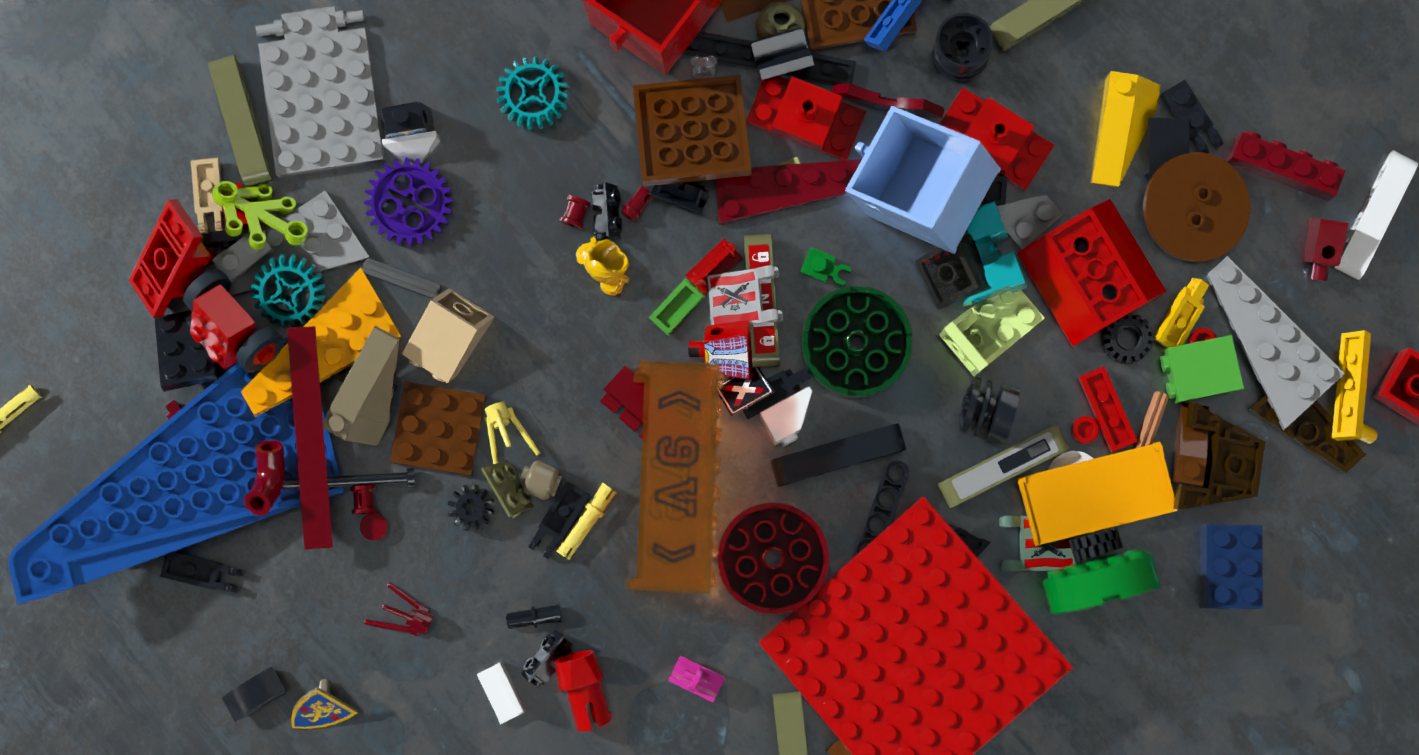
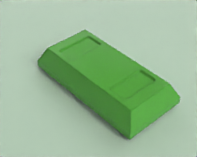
M685 278L652 313L649 319L669 336L706 296Z

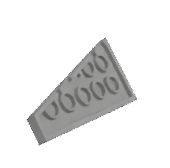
M323 191L281 219L286 223L294 220L305 223L308 228L305 242L297 246L291 245L286 240L285 234L272 227L267 228L263 233L266 235V241L274 251L232 281L228 293L234 297L238 294L255 290L251 288V283L258 281L255 279L254 274L262 272L260 266L263 263L269 265L271 257H274L279 263V256L281 254H285L287 262H289L292 254H295L297 257L296 263H300L302 258H306L307 262L304 265L306 268H309L312 264L316 266L312 272L313 275L328 269L347 266L350 263L365 261L370 256L329 194ZM213 264L205 269L203 273L218 268ZM283 271L293 280L302 278L295 272ZM275 274L269 277L267 286L276 284L277 278Z
M1227 256L1206 277L1220 305L1223 307L1233 331H1235L1241 343L1240 345L1284 431L1345 373Z

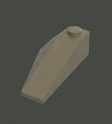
M377 326L373 328L323 421V429L345 441L374 446L379 445L390 423V404L394 391L392 387L394 372L397 366L399 338Z

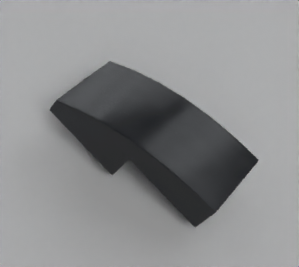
M270 667L222 697V701L233 720L237 722L259 710L261 705L284 694L286 689L273 667Z

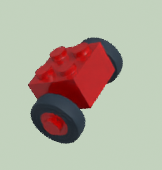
M219 269L209 270L189 285L183 297L184 303L192 311L190 329L192 338L197 343H201L207 349L210 358L214 362H218L224 369L237 361L247 372H255L262 369L273 361L282 350L284 345L283 337L272 327H267L254 333L255 321L228 293L231 288L230 279Z

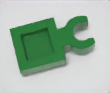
M810 247L800 273L823 283H826L829 276L833 278L834 283L838 286H845L846 281L839 279L838 273L840 271L850 273L852 269L844 264L833 265L836 259L835 256Z

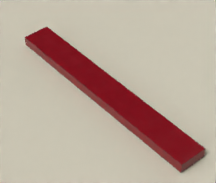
M315 326L287 328L304 550L333 548Z

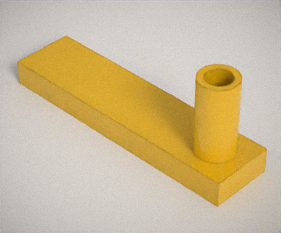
M1365 330L1341 333L1338 367L1345 374L1337 381L1332 438L1337 441L1359 439L1367 444H1371L1377 439V431L1363 423L1371 333Z

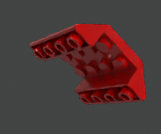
M1111 199L1091 207L1016 253L1072 347L1167 292ZM1078 238H1082L1088 243V250L1084 253H1079L1074 249V241ZM1110 285L1116 289L1117 296L1114 300H1107L1103 297L1102 289L1104 286Z

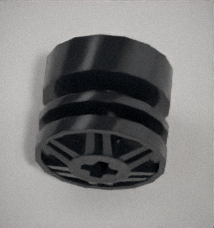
M957 13L946 18L938 29L933 48V61L938 71L946 78L958 82L969 81L979 76L987 66L994 43L992 30L986 21L978 15L971 13ZM957 48H958L960 51H962V50H964V49L967 50V51H966V54L963 53V52H961V53L958 54V53H957Z
M974 376L961 404L959 432L966 434L972 422L974 423L973 436L977 437L982 426L988 427L987 440L1005 444L1015 419L1020 388L1002 384L995 395L992 394L991 380H987L983 391H980L981 378Z

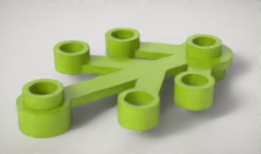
M222 181L212 191L213 201L224 208L227 219L225 231L228 235L235 237L242 233L243 223L237 218L235 207L244 211L250 231L249 246L255 250L264 248L266 243V235L261 231L259 220L285 234L286 240L295 246L305 242L308 228L302 221L294 220L286 223L268 213L279 211L283 215H289L295 211L296 205L295 200L291 197L271 200L273 190L268 184L237 188L232 182ZM256 197L260 202H249L245 198Z

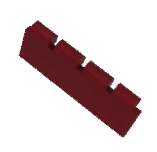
M626 366L603 389L606 394L600 402L613 414L620 407H623L625 410L618 418L633 432L643 425L645 429L639 434V437L653 450L657 449V442L664 436H672L671 448H667V454H674V441L679 437H693L699 446L706 439L704 435L670 405L658 410L661 397ZM665 439L662 443L665 446L668 445L669 439ZM680 440L677 443V457H666L664 455V448L659 455L668 463H677L680 459L685 462L688 458L681 457V446H690L692 455L696 450V445L691 440ZM684 449V455H688V449Z

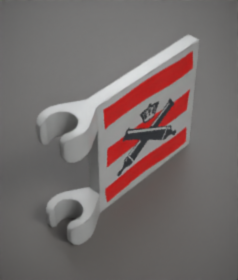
M768 265L755 269L707 276L711 325L750 320V325L781 322L783 320V312L781 310L770 309L763 311L760 282L762 279L778 278V267Z

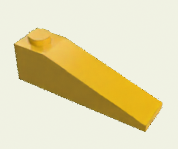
M1111 71L1105 81L1092 184L1119 187L1149 128L1148 117H1154L1157 112L1159 84L1135 74Z

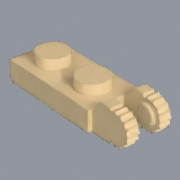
M220 159L191 160L194 207L198 219L199 232L201 234H208L206 214H214L216 231L225 230L223 207L216 204L212 199L214 187L222 182Z

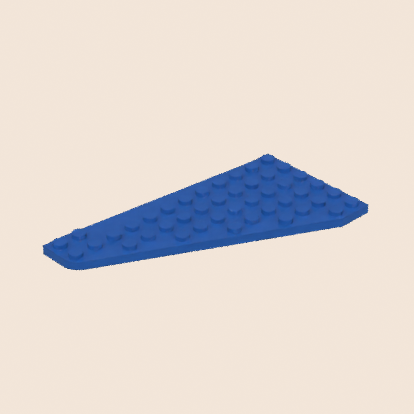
M283 338V347L288 343V338ZM239 363L235 364L218 380L207 387L16 545L10 554L8 568L17 604L47 598L301 506L300 489H282L274 506L267 514L262 516L251 513L244 503L245 496L252 489L256 478L257 460L255 447L263 441L276 440L283 444L285 456L284 479L299 478L293 398L255 417L241 391L262 369L255 372H247ZM322 408V418H323V421H324L325 416H324V412H323V408ZM323 429L327 477L340 476L329 432ZM343 487L328 488L329 497L344 493Z

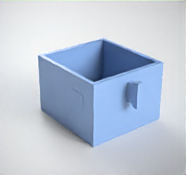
M891 106L870 146L868 147L862 142L857 143L855 150L863 159L845 192L869 217L955 254L959 242L1001 169L980 141Z

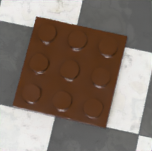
M404 381L390 462L472 476L486 395Z

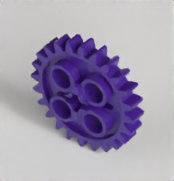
M405 157L404 165H401L397 159H394L393 168L386 163L384 164L386 171L384 174L377 170L375 171L379 178L378 181L369 179V183L374 188L373 190H365V193L371 196V200L364 201V204L371 206L372 209L365 214L375 217L370 225H380L377 232L379 235L386 231L388 232L386 240L390 241L396 236L397 244L401 245L405 238L407 239L408 246H412L413 239L416 238L420 244H423V236L426 235L429 239L433 240L431 231L442 232L438 226L440 222L448 224L443 215L452 213V210L446 208V204L452 203L453 199L447 198L445 194L452 190L449 187H442L447 179L445 177L437 179L440 170L437 168L430 172L431 164L429 162L422 168L419 158L415 160L414 165H411L408 157ZM401 176H406L410 179V186L404 191L398 190L396 187V181ZM391 189L406 198L414 195L412 200L429 209L430 214L427 215L412 206H408L405 209V203L389 195L387 190ZM425 189H431L434 192L433 201L427 204L422 203L420 200L421 192ZM388 200H394L397 203V210L391 215H387L383 211V206ZM412 213H419L422 220L421 224L415 228L410 227L407 223L408 216Z

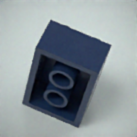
M1200 525V608L1263 609L1262 525Z

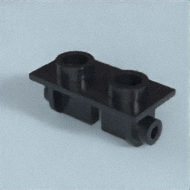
M603 182V185H594V190L592 191L593 210H602V214L593 215L594 235H597V240L608 239V237L621 239L622 220L619 216L621 195L617 185Z
M686 182L685 187H681L680 183L654 185L650 196L701 214L708 200L709 191L705 189V186L693 182Z
M554 630L551 635L549 634L543 639L537 654L526 661L521 673L522 676L537 688H540L541 685L545 686L556 671L549 663L568 655L572 651L570 648L573 644Z

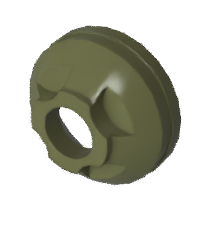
M774 2L767 5L761 10L756 20V32L759 39L797 28H802L805 31L802 13L797 7L786 2ZM778 13H784L789 17V22L779 25L774 21L773 17Z

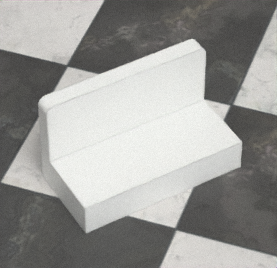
M499 662L477 674L500 724L526 712L503 662Z

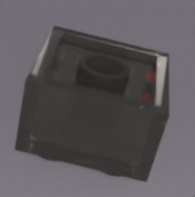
M970 234L963 235L955 254L938 247L915 260L938 310L989 286L985 277L984 265L975 244L976 241L973 240Z

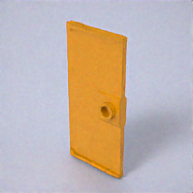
M1161 442L1026 476H1018L1016 482L1023 498L1035 546L1178 511V509H1173L1175 496Z

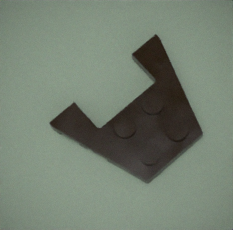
M1189 402L1185 427L1210 431L1212 434L1204 487L1177 484L1173 509L1182 510L1214 503L1258 497L1266 442L1237 425L1234 426L1225 421L1218 414H1213L1206 410L1199 403Z

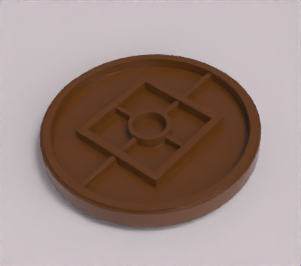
M1201 152L1176 156L1157 169L1146 187L1143 199V215L1149 234L1163 251L1177 259L1189 262H1203L1221 257L1236 246L1244 235L1249 223L1251 207L1247 186L1238 171L1218 156Z

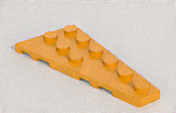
M361 268L304 326H315L320 382L354 364L375 326L401 339V335ZM288 343L282 348L276 358L266 365L241 391L255 417L292 398Z

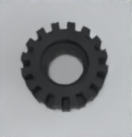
M1129 313L1105 327V330L1102 332L1103 341L1101 342L1102 346H1105L1106 350L1104 352L1106 355L1109 354L1111 356L1110 359L1113 361L1117 360L1120 364H1133L1148 355L1154 341V336L1151 333L1153 329L1147 325L1149 322L1146 319L1142 320L1138 314L1132 315V313ZM1129 328L1137 334L1138 342L1134 348L1125 349L1119 345L1117 336L1122 329Z
M1117 526L1069 540L1075 562L1123 548Z

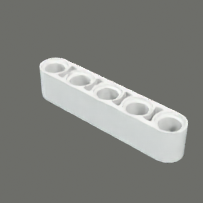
M1394 150L1389 154L1344 243L1340 265L1333 268L1357 280L1361 279L1417 169L1418 162Z

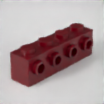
M1252 131L1241 132L1235 138L1227 162L1232 166L1326 201L1331 200L1337 195L1346 171L1338 168L1339 165L1330 160H1323V162L1316 160L1311 153L1298 150L1295 152L1289 150L1286 144L1279 141H1265L1261 139V135Z

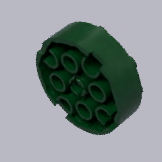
M849 286L840 288L823 297L809 313L801 340L803 359L811 376L827 391L846 398L871 397L888 389L905 370L912 353L911 325L901 306L886 293L871 287ZM853 335L861 336L865 342L864 346L860 349L851 347L849 343L850 337Z

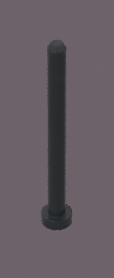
M406 468V472L329 476L327 477L328 488L407 483V487H414V468ZM299 478L284 479L282 489H300Z

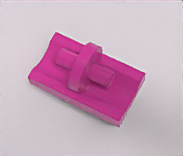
M680 655L668 681L714 702L725 677Z

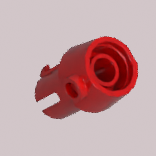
M584 650L555 660L559 690L567 691L577 731L592 730L586 708L587 703H589L593 722L597 723L599 728L608 724L611 721L612 712H608L600 682L604 675L593 650Z

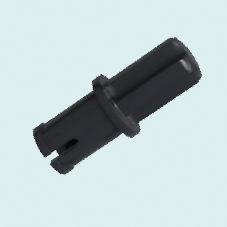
M559 604L536 609L535 606H531L530 610L506 614V623L509 629L533 625L534 628H538L540 624L562 622Z

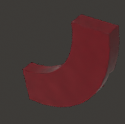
M850 83L836 84L832 90L833 93L843 96L842 99L889 112L891 106H894L918 117L943 118L945 110L942 106L926 99L897 97L896 100L881 97V93Z

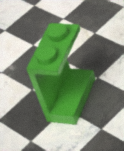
M1232 335L1170 347L1162 351L1163 356H1160V363L1163 372H1167L1169 382L1166 383V390L1169 399L1173 398L1174 404L1244 389Z

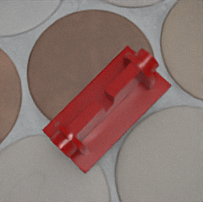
M724 238L685 276L705 295L708 292L707 276L728 273L743 257L737 252V248Z

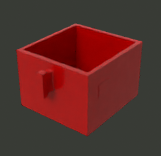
M583 0L589 24L609 37L610 46L613 50L619 52L623 46L666 76L723 0Z

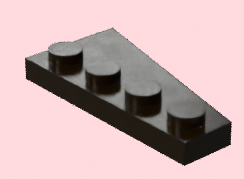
M1264 395L1249 409L1343 474L1347 473L1366 456L1353 440L1337 441L1332 438L1333 418L1317 400L1284 431L1274 409L1268 401L1267 395Z

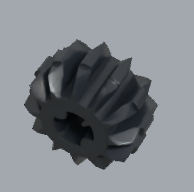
M463 485L462 491L464 495L454 491L453 495L458 501H448L449 506L456 507V510L450 511L448 515L449 517L459 515L454 522L456 526L461 525L465 520L464 530L466 531L470 530L472 522L474 528L480 530V519L487 525L490 523L489 519L484 516L485 513L490 515L495 513V510L486 508L487 505L494 503V499L483 500L488 495V490L484 489L478 495V485H473L471 493L467 485ZM471 500H474V505L478 506L477 512L472 511L473 515H469V511L465 509L466 503L471 504Z

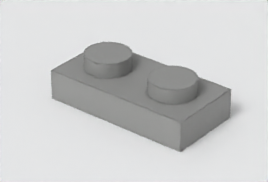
M248 233L212 261L232 282L274 251L267 241L264 248L255 250L249 246L250 233Z

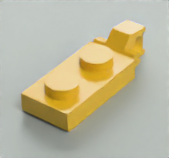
M1192 278L1187 287H1184L1179 292L1157 330L1154 340L1165 348L1184 344L1205 308L1202 297L1209 284L1202 279Z

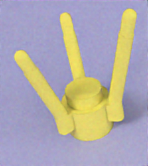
M502 401L485 408L487 417L484 420L488 428L493 464L499 463L494 428L500 430L506 447H511L505 426L510 424L509 419H511L535 455L540 456L541 452L515 416L512 407L507 408L506 403Z

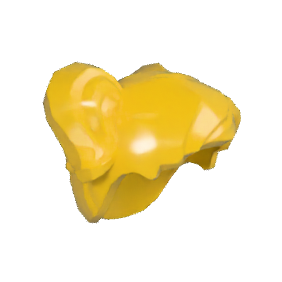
M594 236L591 238V242L581 245L576 251L577 262L584 264L590 276L600 282L601 290L604 293L612 296L621 293L624 283L629 282V278L624 275L628 268L629 260L613 241L609 239L598 241Z

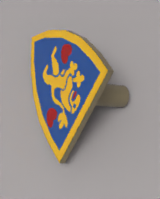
M322 679L319 682V687L304 695L293 707L291 724L294 729L323 728L349 719L357 714L358 710L330 694V680Z

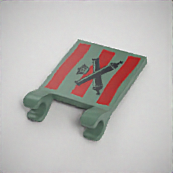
M1002 516L999 518L1000 527H1019L1020 560L1001 561V571L1065 570L1064 567L1076 564L1069 540L1075 539V536L1035 546L1027 516Z

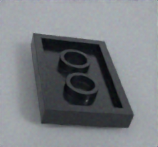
M191 310L154 318L160 387L163 392L218 380L216 362L210 358L207 349L201 343H197L191 336Z

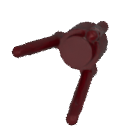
M389 582L387 587L415 607L417 611L412 609L410 614L388 605H383L382 608L406 619V624L409 626L368 619L364 620V624L407 632L418 636L419 633L425 635L434 615L428 613V607L421 605L400 588Z

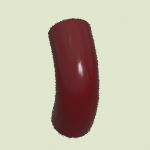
M276 440L263 441L255 447L257 460L256 478L252 489L247 493L244 500L246 508L254 515L262 516L267 514L276 503L282 490L285 475V456L283 444Z

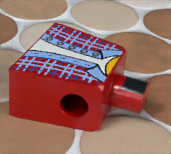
M750 320L707 326L703 341H689V357H704L705 371L709 374L750 379L752 367Z

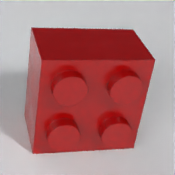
M1406 348L1399 351L1372 397L1419 425V353L1411 348Z

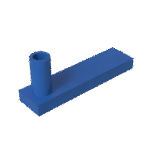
M892 0L864 41L870 47L886 51L922 0Z

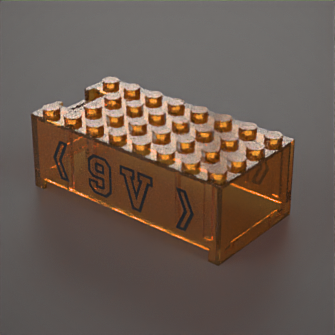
M639 361L637 368L634 370L633 381L644 383L636 579L625 580V591L711 593V588H716V570H712V559H717L718 550L717 542H713V531L718 530L719 514L714 513V503L719 502L720 485H715V475L720 473L721 457L716 456V447L721 445L722 428H717V419H720L723 413V400H718V388H723L724 371H719V364Z

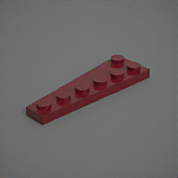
M862 159L751 167L752 175L716 179L719 224L734 222L763 213H771L788 207H796L813 201L826 200L839 195H846L845 189Z

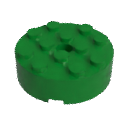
M1145 549L1130 550L1124 552V555L1115 553L1104 556L1102 559L1088 561L1085 564L1069 565L1064 567L1065 570L1058 569L1047 572L1048 578L1042 580L1048 604L1053 614L1102 605L1110 600L1125 599L1161 586L1153 553H1146Z

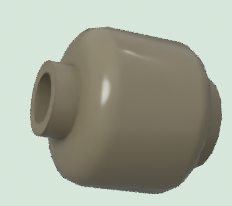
M537 460L532 463L531 467H524L520 481L524 482L523 490L525 493L542 500H548L550 496H556L562 477L559 476L558 468Z

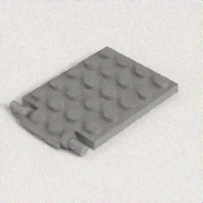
M332 6L281 14V20H274L272 24L256 26L258 37L276 34L277 37H285V40L258 44L276 176L283 177L385 161L367 31L365 28L339 31V27L346 26V23L364 21L363 10L345 13L344 10L337 11L336 7Z

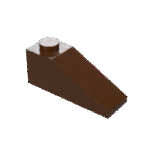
M1181 402L1170 481L1171 484L1201 487L1204 482L1207 461L1208 431L1185 427L1189 403ZM1202 405L1203 408L1209 411V406Z

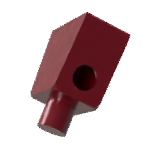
M1309 219L1304 262L1313 263L1311 279L1327 281L1330 265H1340L1349 223L1327 219ZM1323 248L1326 250L1324 257L1321 254Z

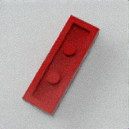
M1105 366L1079 376V382L1110 452L1112 453L1138 442Z

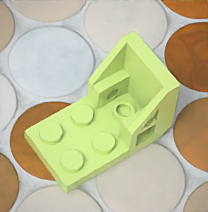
M1022 290L1015 293L1008 291L977 303L947 325L939 336L969 372L976 376L1045 317Z

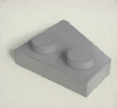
M1047 195L997 206L1008 236L1019 250L1028 246L1063 217V214Z

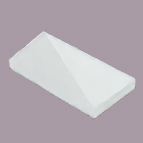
M436 131L382 139L386 150L404 162L405 157H408L411 165H414L415 160L419 158L421 166L440 142Z

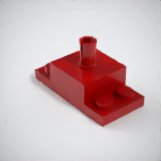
M774 76L762 80L746 123L844 161L849 157L867 111L843 102V96L795 77H791L789 81L782 77Z
M964 87L939 124L980 141L1001 170L997 175L1008 177V182L1024 192L1055 146L1032 131L1034 125L993 99L988 97L984 101Z
M168 199L129 278V282L153 318L163 317L172 297H184L189 285L202 275L207 265L211 266L214 264L212 260L216 257L213 248L206 249L202 244V234L178 199Z

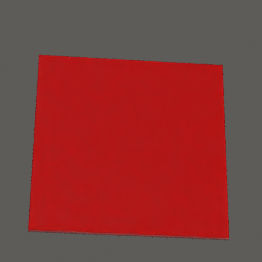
M924 496L822 585L809 602L794 610L758 642L852 755H973L1074 668Z

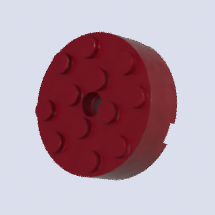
M762 503L741 512L727 526L718 548V568L728 592L743 606L765 614L787 613L805 605L821 588L829 566L827 542L818 524L807 513L784 503ZM771 550L777 551L781 555L780 564L769 566L765 561L767 552Z

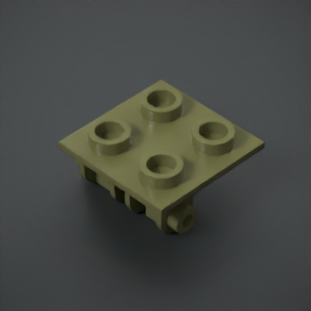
M507 460L481 469L508 517L512 516L514 519L523 514L524 511L534 507L531 502V496L524 492L523 486L517 478L516 469Z

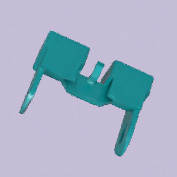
M995 201L980 206V210L976 211L967 228L973 240L976 241L975 244L984 265L985 277L991 289L969 297L965 300L963 306L974 305L1008 291L1015 293L1028 288L1014 251L1003 256L1000 250L996 251L998 247L995 242L1006 239L1009 236Z

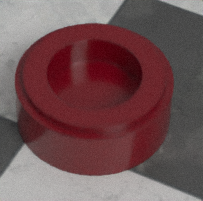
M369 513L360 522V531L369 540H380L388 532V521L381 514Z

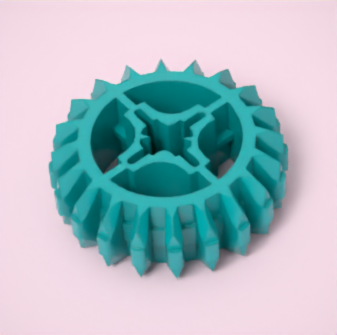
M537 56L533 58V64H529L528 58L524 57V65L519 66V63L514 61V71L510 68L504 70L509 77L499 78V82L505 86L496 88L497 93L502 95L497 98L498 104H505L501 108V112L503 114L509 113L507 118L510 122L518 117V127L521 128L524 122L527 121L528 130H532L533 122H537L539 129H543L542 121L547 120L548 124L552 125V115L558 119L562 117L557 109H567V104L561 100L570 98L569 93L563 92L569 88L568 82H561L565 79V74L563 72L556 74L559 69L556 64L548 69L550 63L548 59H545L539 65V58ZM528 74L543 75L533 81L523 78V76ZM550 80L555 86V95L551 103L544 96V91ZM515 84L522 90V95L516 106L512 103L511 99L512 89ZM526 88L529 90L531 89L532 91L538 89L537 92L540 98L535 97L534 95H531L529 97ZM534 105L544 109L536 113L523 111L524 109L528 110V108Z
M285 254L279 256V263L274 257H271L269 265L263 263L260 266L262 272L254 274L255 279L258 281L251 283V288L258 290L251 294V298L260 299L254 305L255 309L263 307L265 310L262 312L261 317L265 318L270 314L272 316L270 323L274 324L277 319H280V327L283 328L286 326L287 320L290 321L292 328L297 326V319L301 324L305 325L307 323V316L313 318L316 314L313 309L320 310L323 305L319 301L324 300L326 296L324 293L318 292L326 287L325 283L316 282L321 279L322 274L317 273L313 275L312 272L316 266L312 264L309 268H306L304 266L307 262L306 258H302L300 263H296L297 257L295 254L291 255L289 262H287ZM283 271L295 272L302 278L293 280ZM275 274L277 278L275 282L278 288L273 294L268 296L267 282L269 277ZM285 286L292 289L296 288L291 296H289V293L287 295L284 293L280 294ZM308 286L310 299L308 304L302 308L299 292ZM283 302L294 311L280 309L274 304Z

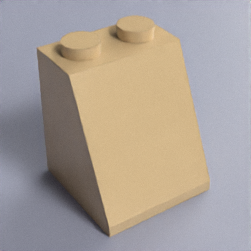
M448 288L430 301L402 355L407 357L408 361L414 366L423 367L429 371L436 380L449 383L458 375L495 316Z

